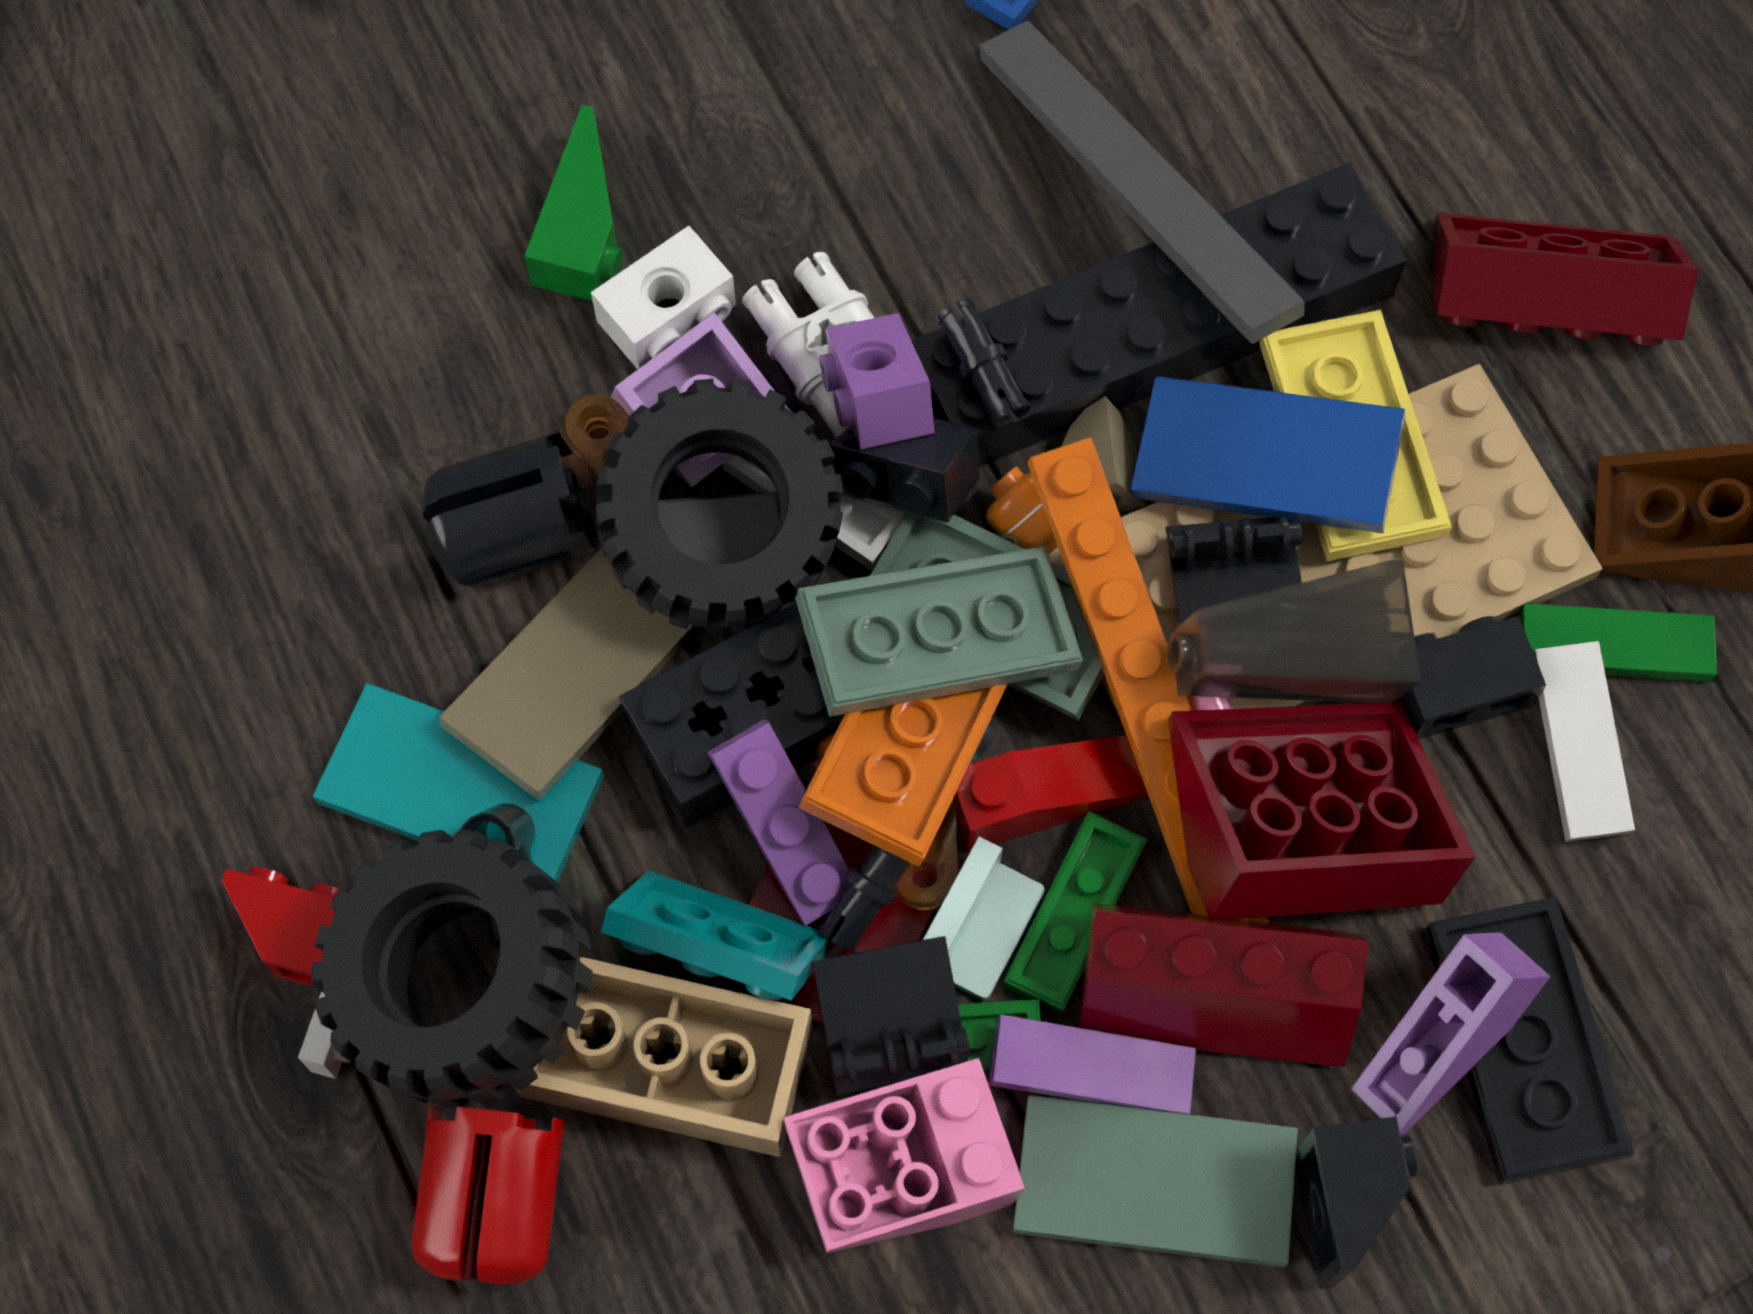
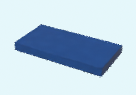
M1155 376L1131 486L1132 496L1136 499L1277 519L1278 517L1286 516L1287 520L1384 533L1405 422V409Z

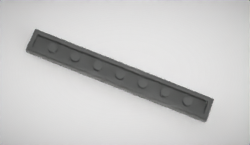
M1028 20L979 45L980 60L1251 344L1304 316V300Z

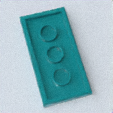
M366 683L313 794L316 803L418 842V837L423 832L443 830L454 838V834L460 831L462 825L470 817L501 803L515 804L523 808L530 815L535 826V840L530 850L532 862L558 883L604 778L603 770L577 760L539 802L440 726L439 719L444 711ZM489 822L487 838L490 841L499 839L507 844L505 832L500 826Z

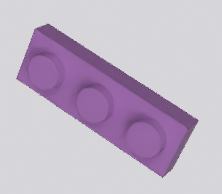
M762 720L708 751L707 754L797 917L806 926L833 910L850 883L846 877L850 870L823 820L799 809L806 789L770 723Z

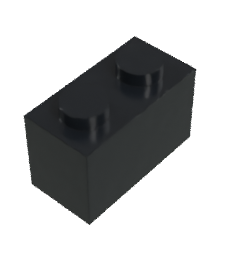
M1494 616L1481 617L1463 625L1459 629V633L1438 639L1435 633H1424L1412 637L1399 646L1400 649L1397 650L1387 670V675L1397 701L1401 702L1418 739L1531 708L1547 686L1519 616L1498 622Z

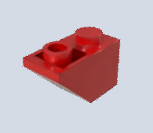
M251 866L248 874L226 868L222 882L261 960L275 977L312 987L311 966L314 962H322L323 951L314 945L320 926H330L336 911L329 908L340 889L325 884L313 883L310 891L287 885V877L263 867Z

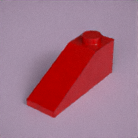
M1127 735L1011 751L969 764L952 799L951 806L967 853H970L978 837L996 845L1086 817L1088 811L1096 814L1148 798L1149 796Z

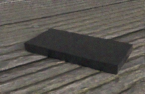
M1556 896L1429 922L1425 930L1437 971L1464 934L1502 933L1551 976L1512 1029L1467 1072L1499 1185L1621 1160L1634 1155L1635 1151Z

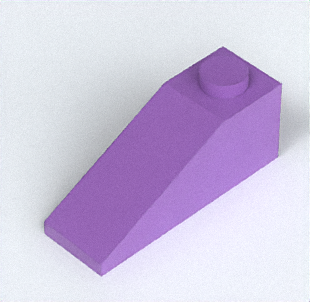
M1502 933L1464 934L1351 1090L1380 1118L1397 1116L1400 1135L1405 1134L1512 1029L1551 976Z

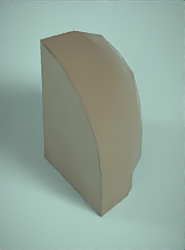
M1105 396L1084 409L1069 427L1061 447L1091 437L1118 511L1124 512L1147 506V500L1133 498L1131 492L1138 450L1130 430L1118 409Z

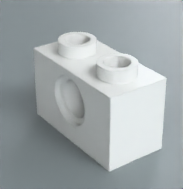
M687 226L591 292L597 322L637 369L641 368L715 312L721 322H723L736 305L733 275L690 226ZM672 298L680 301L677 305L669 308L656 306L659 301Z

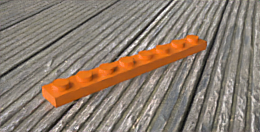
M1089 437L1033 456L1027 463L1191 914L1208 916L1187 863L1168 718L1172 711H1191L1093 440ZM1267 917L1239 919L1269 923Z

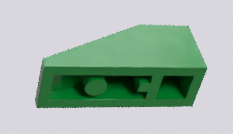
M581 105L524 258L531 286L592 301V291L620 273L623 263V249L617 247L594 109L590 106Z

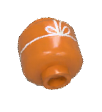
M1015 466L988 490L996 500L986 511V521L999 537L1024 549L1046 546L1049 555L1058 546L1032 474L1029 471L1024 475Z

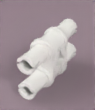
M817 252L813 254V258L818 266L814 267L811 260L807 257L796 267L794 276L804 286L819 310L804 318H798L779 291L778 285L772 279L761 281V286L766 292L764 295H762L757 285H754L745 293L742 303L746 309H749L768 337L766 343L767 353L772 360L778 361L796 387L795 394L799 401L804 402L806 405H814L835 438L848 434L849 430L853 433L851 426H840L835 409L833 391L827 392L823 383L819 356L829 353L826 328L874 318V316L867 307L868 300L865 295L856 290H849L831 264L828 255L825 252Z

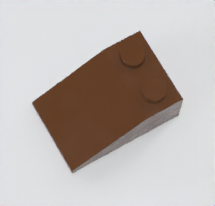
M1753 442L1600 456L1598 459L1594 555L1603 568L1600 573L1736 591L1753 590Z

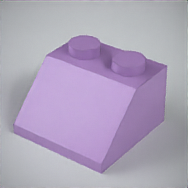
M714 312L615 386L611 398L628 418L640 405H644L649 409L658 403V393L673 386L677 387L679 393L693 390L694 380L713 378L714 387L731 388L732 379L752 382L750 392L765 397L769 389L773 391L774 389ZM720 452L700 454L683 461L673 470L692 488L734 455Z

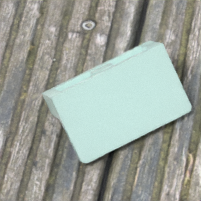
M978 837L924 939L945 935L955 987L982 1001H986L990 998L1044 895L1045 888L1042 884L1001 864L1003 848Z

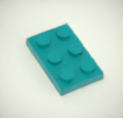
M650 870L607 907L601 933L620 939V944L630 951L646 955L656 953L682 961L683 967L694 974L705 977L722 975L744 983L745 988L750 993L771 1000L782 998L792 1000L814 972L812 961L825 958L831 936L825 937L818 929Z

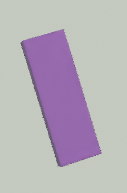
M1000 1015L995 1022L988 1085L1078 1101L1190 1114L1196 1048Z

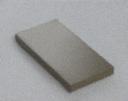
M601 548L439 717L440 726L540 802L623 712L619 696L654 678L695 634L700 626L688 624L686 630L669 624V617L657 611L651 614L637 603V597L629 588L623 589L613 575V567L608 557L604 556L603 549Z

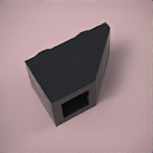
M933 418L934 434L860 449L854 432L835 437L829 445L835 455L833 461L835 474L841 475L843 496L948 523L980 478L977 428Z

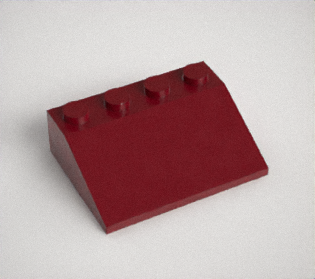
M1401 702L1172 711L1168 718L1187 863L1210 921L1443 904L1475 859V855Z

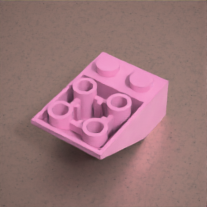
M979 1058L796 1113L783 1119L826 1253L949 1226L1011 1206L1025 1189Z

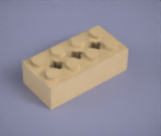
M584 957L580 958V962L593 972L591 991L578 994L576 1005L585 1010L578 1030L567 1026L558 1041L566 1047L565 1051L554 1064L543 1059L533 1068L538 1074V1079L521 1091L515 1088L520 1097L781 1157L787 1134L783 1119L792 1114L812 1032L811 1009ZM600 1028H607L612 1040L609 1043L602 1044L599 1049H590L585 1038H595L598 1036ZM665 1043H673L677 1057L675 1059H668L664 1065L655 1064L652 1055H649V1053L661 1052ZM730 1058H738L741 1069L744 1071L743 1074H735L732 1080L720 1079L718 1070H714L715 1066L720 1068L726 1067Z

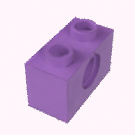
M899 313L826 328L829 353L819 356L823 383L827 392L833 391L834 404L840 426L852 427L860 449L935 433L930 381Z

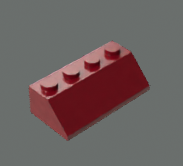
M1437 212L1434 230L1431 299L1437 316H1445L1444 320L1446 322L1463 327L1481 325V320L1505 322L1507 328L1523 333L1541 332L1542 326L1566 328L1567 334L1583 339H1600L1603 336V332L1627 335L1626 338L1632 342L1652 346L1663 344L1664 338L1684 340L1698 268L1676 236Z
M1092 903L1079 1028L1192 1047L1200 1051L1345 1067L1361 1012L1369 941L1360 934L1353 932L1239 919L1210 921L1209 917L1204 915Z

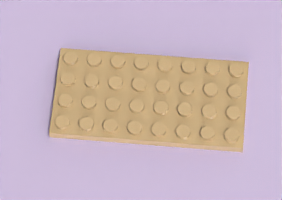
M1480 364L1408 394L1452 525L1448 537L1326 562L1315 524L1299 522L1302 531L1301 547H1296L1310 634L1207 644L1234 709L1311 706L1387 672L1397 650L1400 649L1399 646L1412 637L1424 633H1435L1438 639L1459 633V629L1463 625L1485 616H1494L1497 622L1519 613L1524 603L1540 604L1598 577L1603 568ZM1156 502L1121 517L1169 650L1180 646L1182 642L1165 527L1267 517L1164 502ZM1057 547L1049 554L1050 561L1065 568L1059 548ZM1104 675L1101 682L1118 713L1107 680Z

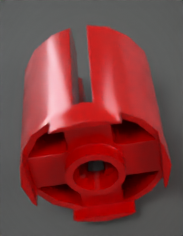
M429 1106L411 1242L415 1261L425 1271L441 1279L473 1280L477 1267L479 1283L515 1285L530 1280L542 1271L548 1260L565 1120L553 1118L550 1132L536 1130V1119L524 1118L525 1116L519 1115V1113L457 1107L455 1121L441 1120L443 1109Z

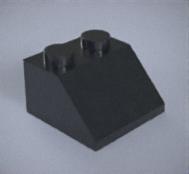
M1397 1116L1313 1128L1296 1150V1170L1320 1289L1333 1288L1356 1268L1410 1189L1409 1177L1417 1175V1160L1412 1139L1408 1134L1400 1135Z

